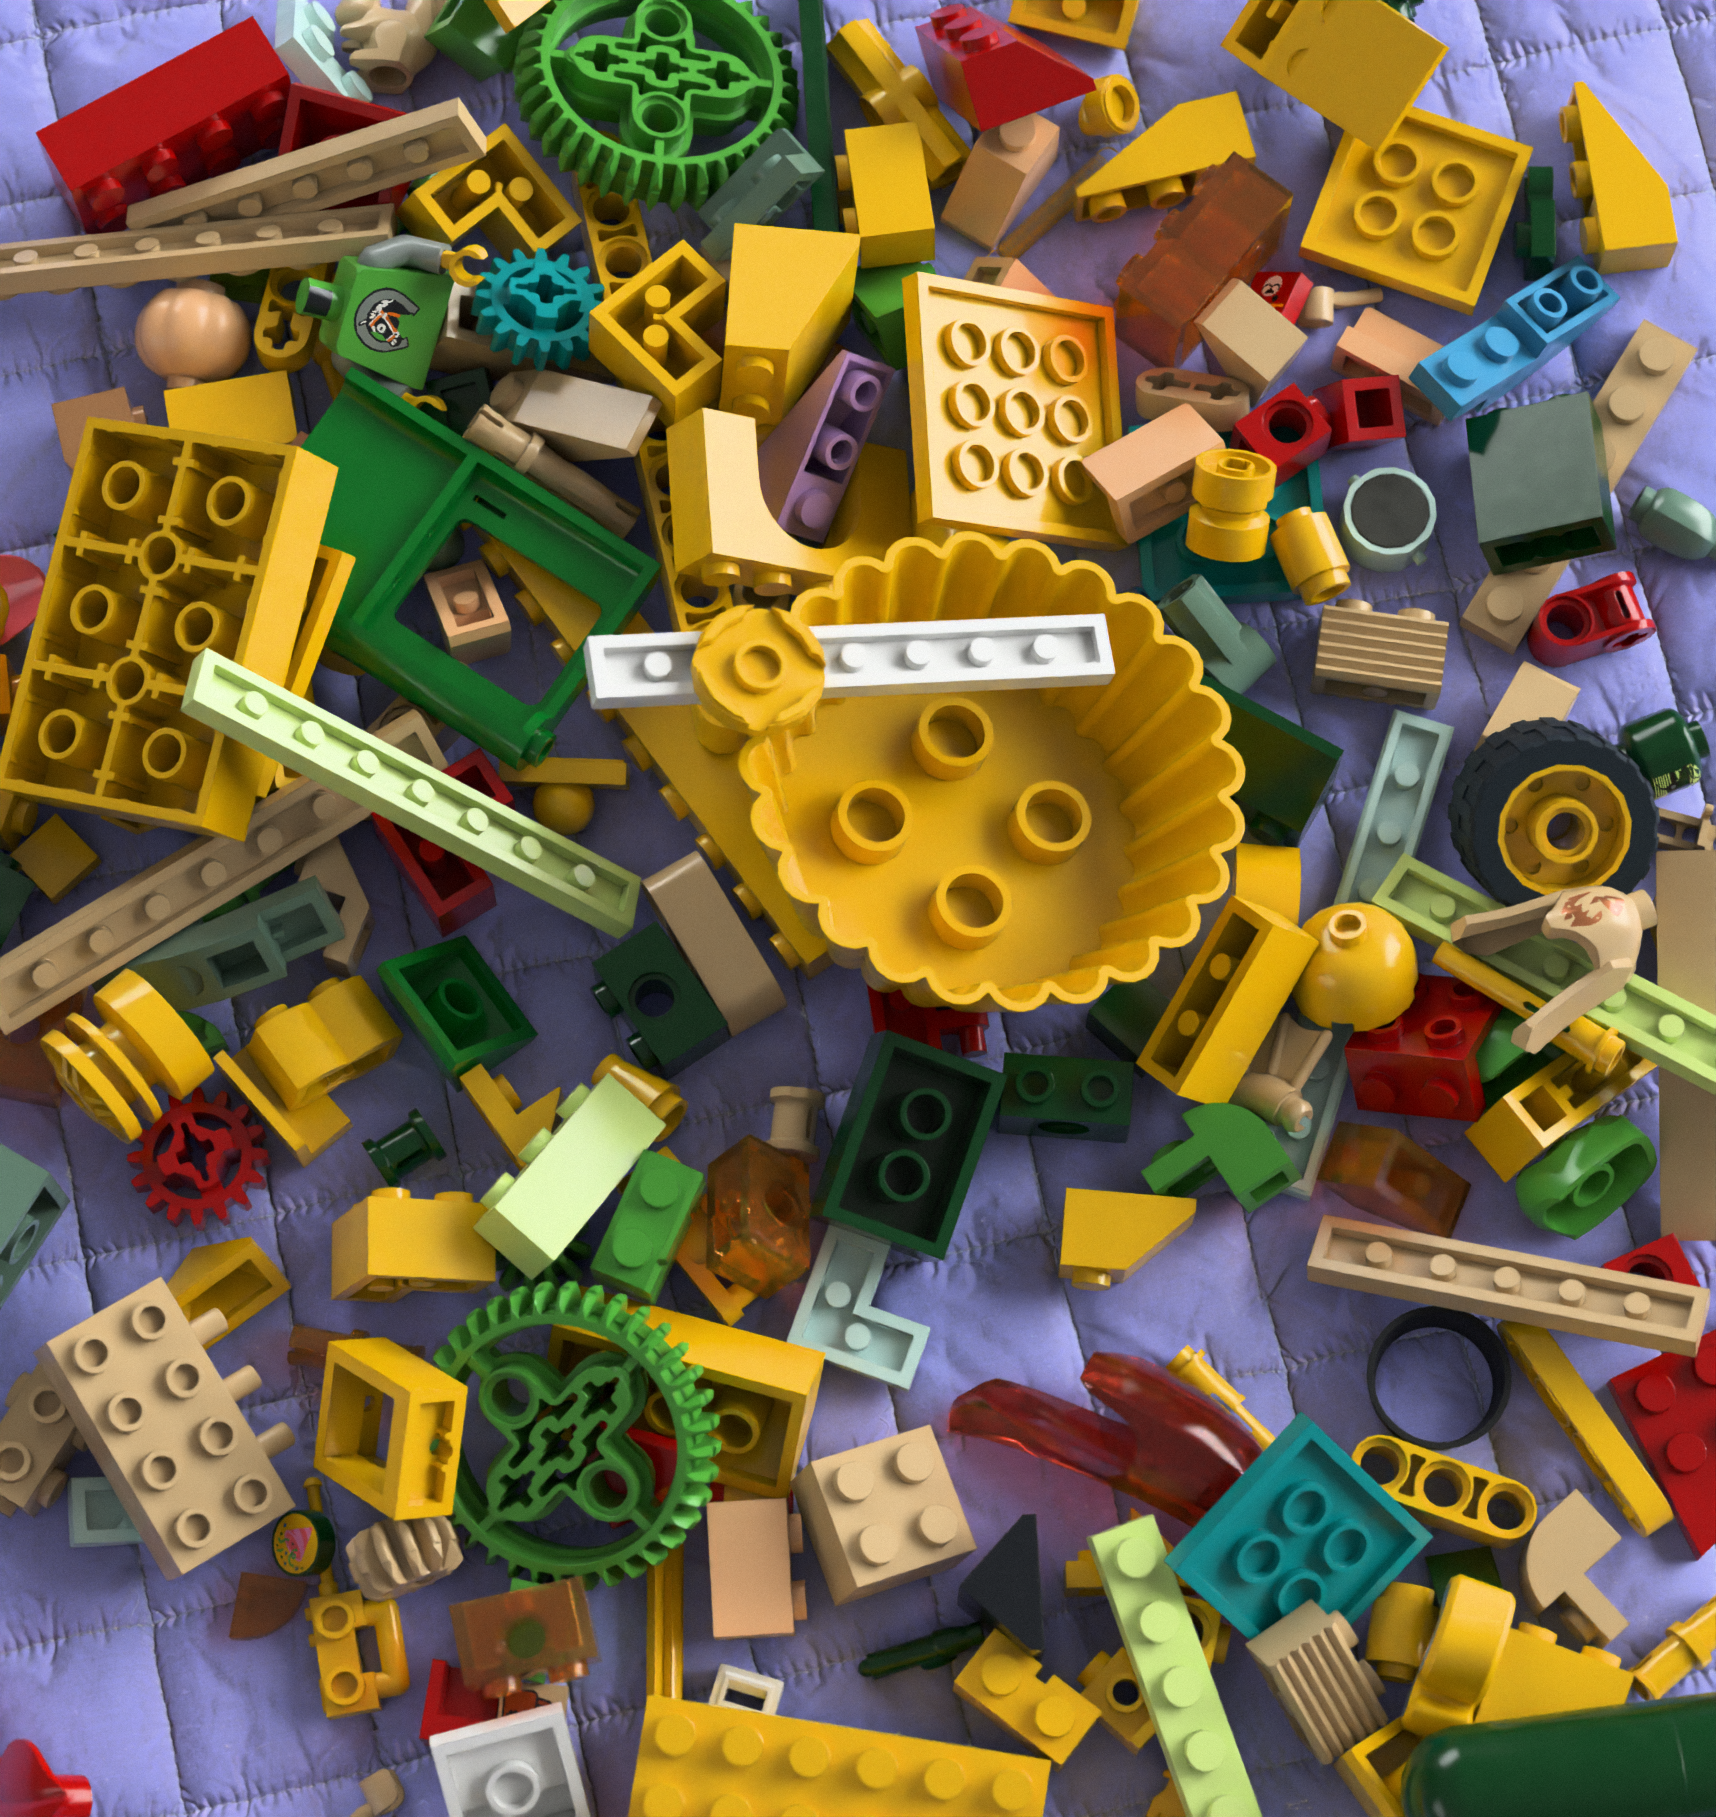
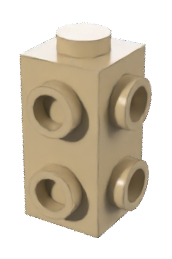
M39 1363L32 1374L28 1372L22 1373L12 1385L5 1400V1406L9 1410L0 1422V1513L9 1518L13 1516L17 1508L35 1518L42 1506L47 1509L53 1506L68 1482L69 1474L64 1472L74 1454L78 1449L83 1452L89 1449Z

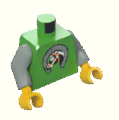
M402 234L366 246L359 256H343L339 261L333 284L305 277L297 291L296 312L297 314L322 319L319 341L331 350L332 365L343 378L352 366L418 409L427 402L441 411H447L446 404L440 397L434 395L415 397L412 395V388L423 390L454 281L463 287H472L485 279L483 276L471 275L465 271L463 267L464 256L483 260L488 257V254L482 246L477 244L468 245L458 252H453L449 244Z

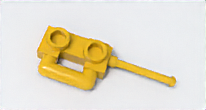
M310 1477L303 1484V1489L307 1490L309 1509L323 1513L320 1487L323 1486L322 1482L316 1477ZM330 1564L320 1574L321 1584L318 1585L320 1597L310 1598V1607L304 1608L306 1621H312L314 1633L308 1634L310 1647H316L321 1676V1679L318 1680L323 1712L326 1713L329 1720L382 1711L380 1699L406 1693L410 1687V1675L397 1602L391 1598L382 1602L365 1600L361 1589L339 1593L338 1582H334L332 1565ZM375 1626L382 1671L363 1673L356 1631Z

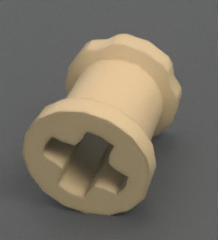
M777 1086L771 1088L769 1099L770 1103L774 1105L770 1140L763 1142L762 1154L769 1159L786 1163L811 1164L818 1162L820 1149L815 1146L818 1113L819 1110L825 1108V1094L804 1087Z

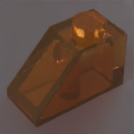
M1342 1121L1338 1122L1315 1179L1355 1208L1418 1233L1449 1239L1452 1237L1472 1184L1397 1129Z

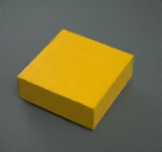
M54 814L9 855L22 865L20 870L31 881L36 883L35 886L54 905L102 863L99 856L57 814Z

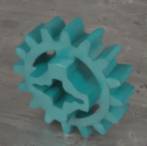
M544 248L537 249L534 259H527L523 252L515 249L512 252L509 264L496 257L492 260L490 271H482L480 273V276L485 277V279L477 284L471 308V315L479 317L476 332L478 335L493 334L490 350L495 353L508 348L513 352L511 363L516 366L527 357L533 359L537 371L544 370L547 360H554L562 370H566L569 368L572 355L583 362L589 359V312L602 303L605 290L603 284H587L591 270L587 266L575 271L568 268L569 256L566 254H562L554 262L547 259Z

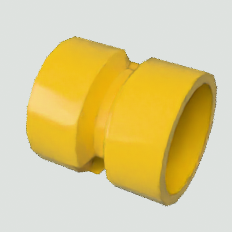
M1213 449L1196 456L1192 496L1197 502L1189 508L1185 545L1192 552L1216 561L1249 562L1261 558L1266 552L1270 515L1264 509L1267 508V502L1273 499L1277 466L1270 459L1245 450Z

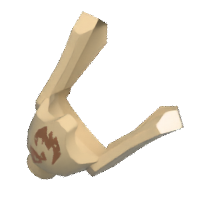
M1595 885L1563 889L1514 906L1465 915L1451 923L1450 927L1452 943L1469 954L1489 956L1541 932L1544 933L1547 939L1564 938L1573 940L1586 949L1595 969L1578 978L1513 1030L1511 1043L1524 1051L1536 1054L1572 1022L1621 991L1625 984L1631 981L1636 970L1642 931L1656 926L1657 914L1650 896L1643 889L1626 895L1611 887Z

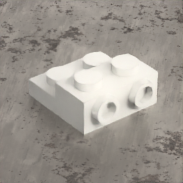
M561 1701L429 1736L430 1748L449 1817H592Z

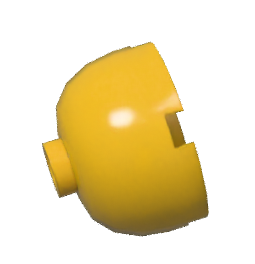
M1362 902L1338 903L1322 909L1304 923L1301 929L1320 942L1291 991L1292 997L1303 1015L1317 1025L1333 1029L1332 1022L1340 1024L1353 1023V1030L1357 1032L1369 1031L1391 1023L1410 1007L1415 997L1414 987L1419 980L1417 953L1405 927L1395 917L1378 906Z

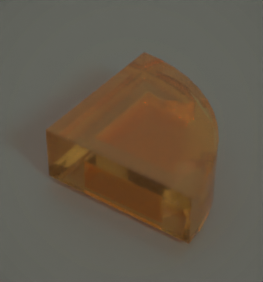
M241 1572L229 1638L235 1641H250L266 1637L281 1629L300 1609L306 1597L309 1584L305 1581Z

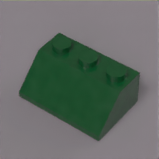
M1203 674L1200 685L1210 687L1219 693L1230 709V728L1222 740L1237 750L1242 756L1246 768L1245 780L1241 788L1231 795L1230 798L1239 806L1244 816L1245 824L1249 826L1248 832L1265 845H1285L1298 848L1332 790L1344 750Z

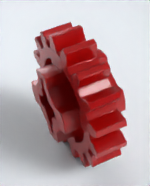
M201 1087L193 1090L191 1102L185 1104L168 1094L170 1110L164 1114L162 1113V1117L153 1124L150 1130L142 1128V1134L135 1139L143 1147L142 1151L127 1154V1162L131 1168L144 1171L131 1180L137 1193L152 1191L145 1205L153 1214L168 1206L167 1220L174 1227L180 1225L185 1215H191L193 1225L197 1231H204L207 1224V1216L216 1214L224 1226L229 1225L231 1221L228 1208L236 1204L241 1209L249 1211L253 1206L246 1195V1191L249 1187L261 1190L266 1188L267 1183L264 1177L255 1170L256 1167L271 1164V1156L268 1150L255 1148L254 1146L263 1142L267 1135L262 1125L246 1127L253 1117L252 1111L246 1104L237 1107L233 1112L230 1111L232 1100L225 1091H221L213 1103L207 1101ZM196 1120L216 1121L227 1126L230 1130L223 1127L212 1131L199 1126ZM174 1130L175 1134L168 1151L158 1155L164 1140ZM192 1137L199 1148H203L207 1154L206 1162L208 1166L205 1168L209 1175L208 1181H205L201 1172L196 1170L192 1164L193 1157L191 1152H193V1148L190 1143V1138ZM240 1163L236 1176L225 1188L224 1182L231 1166ZM185 1186L200 1192L202 1198H185L174 1194L168 1188L172 1187L175 1191Z

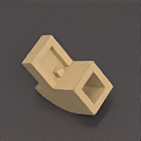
M1577 1489L1557 1505L1528 1536L1520 1553L1518 1580L1525 1603L1535 1617L1539 1616L1549 1605L1556 1601L1564 1609L1559 1614V1617L1566 1628L1583 1644L1587 1645L1590 1641H1593L1602 1650L1630 1623L1588 1579L1585 1573L1608 1553L1622 1537Z

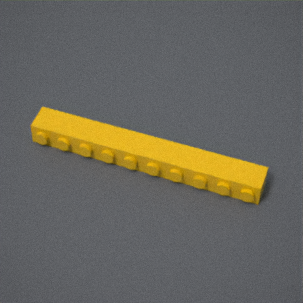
M470 523L459 525L462 531L472 526L484 542L483 545L478 547V550L492 573L498 579L507 574L520 591L513 597L531 625L535 627L543 622L556 639L549 646L558 662L564 668L599 619L601 608ZM638 611L622 635L651 634L654 631ZM588 690L585 692V695L591 704L590 692ZM690 705L594 709L604 723L607 724L615 719L627 735V738L621 741L622 746L635 766L642 773L651 768L664 786L658 790V794L673 817L678 822L688 817L700 834L699 837L694 839V842L710 867L717 871L724 866L737 884V886L731 889V892L748 918L753 921L761 916L774 933L768 939V942L785 968L790 971L798 966L809 981L835 962L829 956L825 939L812 936L803 928L752 829L750 814L753 802L738 768L740 751L732 754H718L702 745L696 734Z

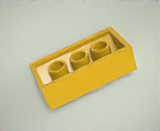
M578 1285L581 1297L583 1298L589 1288ZM604 1292V1304L608 1305L616 1295ZM627 1298L626 1312L630 1315H633L641 1306H650V1318L645 1324L651 1329H656L663 1322L671 1323L670 1334L664 1338L671 1348L681 1342L689 1343V1351L680 1359L685 1368L697 1364L704 1365L703 1374L693 1384L696 1389L707 1388L714 1390V1398L701 1409L702 1412H712L720 1415V1424L714 1430L706 1433V1435L722 1441L721 1451L715 1457L708 1458V1460L720 1467L718 1476L713 1482L774 1499H788L791 1490L789 1482L795 1477L812 1419L826 1353ZM553 1324L547 1360L567 1377L582 1360L594 1352L604 1350L628 1352L611 1340L579 1327ZM646 1370L649 1381L647 1405L639 1418L630 1427L676 1440L675 1427L668 1405L656 1382ZM615 1377L611 1382L607 1381L602 1389L603 1394L599 1398L601 1403L607 1398L611 1399L616 1391L614 1387L618 1384L619 1378ZM572 1393L564 1401L572 1399L576 1403L578 1396ZM558 1405L548 1406L537 1416V1423ZM572 1425L568 1429L565 1428L564 1433L561 1435L563 1440L570 1441Z

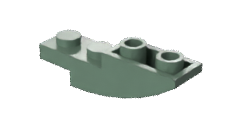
M314 875L206 923L200 918L91 985L97 993L127 968L146 980L176 1012L189 1010L255 990L287 977L288 962L345 938L344 924L317 876Z

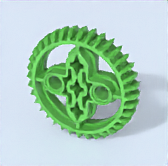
M551 0L536 11L535 14L531 15L530 20L526 22L523 36L519 38L516 50L517 57L513 67V75H515V101L520 103V121L529 123L530 140L542 141L543 157H559L560 173L576 171L578 173L579 188L592 182L599 186L601 199L608 193L614 192L622 195L624 207L633 199L645 201L650 212L657 205V202L666 203L673 214L681 207L682 202H687L698 212L702 205L705 204L706 198L709 200L776 129L785 128L791 134L794 133L798 120L796 113L800 104V90L797 89L798 71L792 68V52L782 49V33L769 31V16H753L752 0L740 3L735 0ZM629 17L626 20L622 38L607 35H590L582 38L575 46L569 47L566 51L557 50L558 46L565 39L589 25L609 19ZM693 30L708 37L729 54L696 49ZM579 116L591 120L618 123L621 144L603 136L591 128ZM746 121L757 122L755 129L749 135L728 148L710 154L684 157L689 151L693 134L710 137L724 136L732 133L737 126L743 125Z
M551 1281L542 1282L536 1286L533 1295L526 1286H520L510 1293L509 1301L503 1295H497L487 1302V1311L480 1308L473 1310L466 1316L467 1326L459 1324L448 1333L447 1339L451 1345H442L433 1355V1360L439 1366L436 1368L466 1385L472 1371L481 1377L478 1397L481 1411L488 1421L509 1440L494 1457L488 1468L485 1495L472 1474L461 1439L453 1503L454 1514L449 1518L453 1528L457 1529L463 1524L471 1533L464 1541V1549H473L480 1542L489 1549L485 1554V1565H494L501 1557L509 1561L507 1566L508 1578H517L525 1568L530 1569L531 1582L544 1584L552 1574L556 1588L568 1590L574 1584L576 1578L583 1592L593 1590L599 1584L600 1577L608 1587L618 1585L624 1579V1572L632 1579L637 1578L647 1570V1562L653 1566L661 1564L668 1557L667 1547L677 1549L686 1540L687 1537L684 1529L692 1530L701 1520V1513L696 1507H704L712 1498V1491L704 1483H711L718 1476L720 1467L708 1460V1458L715 1457L721 1451L722 1441L706 1435V1433L714 1430L720 1424V1415L712 1412H702L701 1409L714 1398V1390L707 1388L696 1389L693 1384L703 1374L704 1365L697 1364L685 1368L680 1359L689 1351V1343L681 1342L671 1348L664 1340L670 1334L671 1323L663 1322L654 1330L645 1323L650 1318V1306H641L633 1315L626 1312L628 1305L627 1294H617L606 1305L604 1304L602 1285H593L586 1291L583 1298L581 1297L577 1281L566 1282L560 1287L558 1294ZM560 1324L579 1327L599 1334L619 1345L628 1353L612 1350L594 1352L582 1360L565 1377L548 1360L538 1354L522 1351L502 1354L494 1345L506 1337L527 1328ZM646 1370L656 1382L665 1398L672 1416L677 1440L676 1470L669 1491L662 1503L654 1496L656 1480L652 1460L625 1433L639 1418L647 1405L649 1381ZM615 1377L619 1378L618 1384L614 1387L616 1391L611 1399L607 1398L601 1403L599 1398L603 1394L602 1389L607 1381L611 1382ZM508 1378L517 1379L525 1385L530 1396L529 1403L520 1402L512 1396L508 1388ZM572 1393L578 1396L576 1403L572 1399L564 1401ZM558 1405L538 1423L534 1420L548 1406ZM603 1420L607 1423L606 1430L599 1426ZM576 1424L577 1429L572 1433L574 1437L570 1443L559 1449L557 1445L562 1440L561 1435L564 1433L565 1428L568 1429L571 1425ZM438 1439L431 1443L430 1452L438 1447ZM529 1443L535 1447L531 1452L528 1450ZM598 1449L600 1454L585 1468L579 1467ZM533 1470L535 1475L531 1479L532 1484L528 1490L525 1489L521 1494H518L516 1490L521 1485L519 1481L524 1475L526 1476ZM558 1470L563 1474L568 1473L563 1479L557 1477ZM605 1470L615 1471L623 1477L628 1488L627 1494L617 1493L608 1486L604 1476ZM569 1496L587 1514L597 1520L621 1522L632 1519L639 1528L619 1540L604 1545L584 1547L555 1543L540 1538L512 1521L531 1522L541 1520L553 1512Z

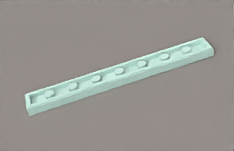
M1394 709L1333 905L1350 902H1362L1371 905L1372 898L1401 855L1405 853L1415 858L1455 727ZM1300 1011L1297 1024L1301 1027L1318 1031L1327 1029L1333 1034L1331 1042L1300 1091L1303 1099L1311 1104L1313 1116L1312 1119L1304 1116L1299 1123L1305 1128L1296 1133L1288 1132L1283 1126H1274L1267 1121L1265 1124L1303 1177L1280 1193L1309 1202L1349 1075L1344 1047L1354 1030L1353 1023L1340 1024L1332 1022L1333 1029L1321 1027Z

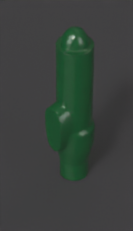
M977 1621L968 1625L938 1629L929 1635L866 1654L867 1658L858 1665V1672L863 1677H873L876 1680L920 1666L923 1670L942 1667L954 1661L958 1654L968 1648L985 1642L986 1639L981 1623Z

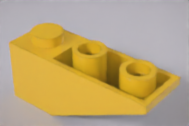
M1583 81L1574 82L1567 106H1561L1559 109V127L1562 141L1564 143L1572 142L1575 162H1571L1569 166V181L1573 198H1582L1585 218L1580 219L1579 235L1584 255L1592 254L1595 271L1599 275L1668 267L1678 244L1668 185Z
M1237 91L1177 104L1075 189L1073 209L1075 223L1089 219L1096 223L1110 222L1122 217L1128 210L1150 205L1154 209H1166L1181 203L1189 196L1210 192L1212 195H1226L1239 190L1245 183L1252 182L1256 154Z

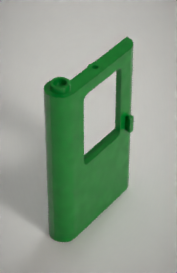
M351 366L344 376L343 386L336 399L300 447L339 467L320 544L343 551L356 558L324 645L515 770L521 771L529 764L536 768L547 758L555 744L557 736L553 734V731L588 683L583 650L587 637L622 635L653 590L659 578L662 564ZM463 523H470L601 608V615L545 696L535 705L524 704L396 620V613L454 530Z

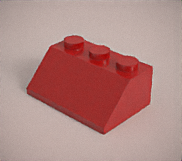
M964 4L942 7L929 15L930 22L915 27L936 96L980 132L1097 90L1094 79L1053 49L973 7L965 8Z

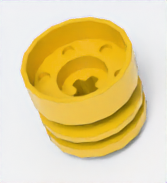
M126 968L93 995V1003L104 1023L100 1029L83 1016L73 1012L66 1018L65 1024L78 1047L65 1035L54 1029L40 1039V1045L52 1064L58 1081L79 1108L94 1122L101 1124L120 1141L129 1145L142 1134V1128L129 1106L145 1120L154 1124L162 1117V1111L155 1095L150 1089L156 1084L172 1097L182 1100L214 1073L215 1068L200 1041L170 1004L146 980L134 971Z

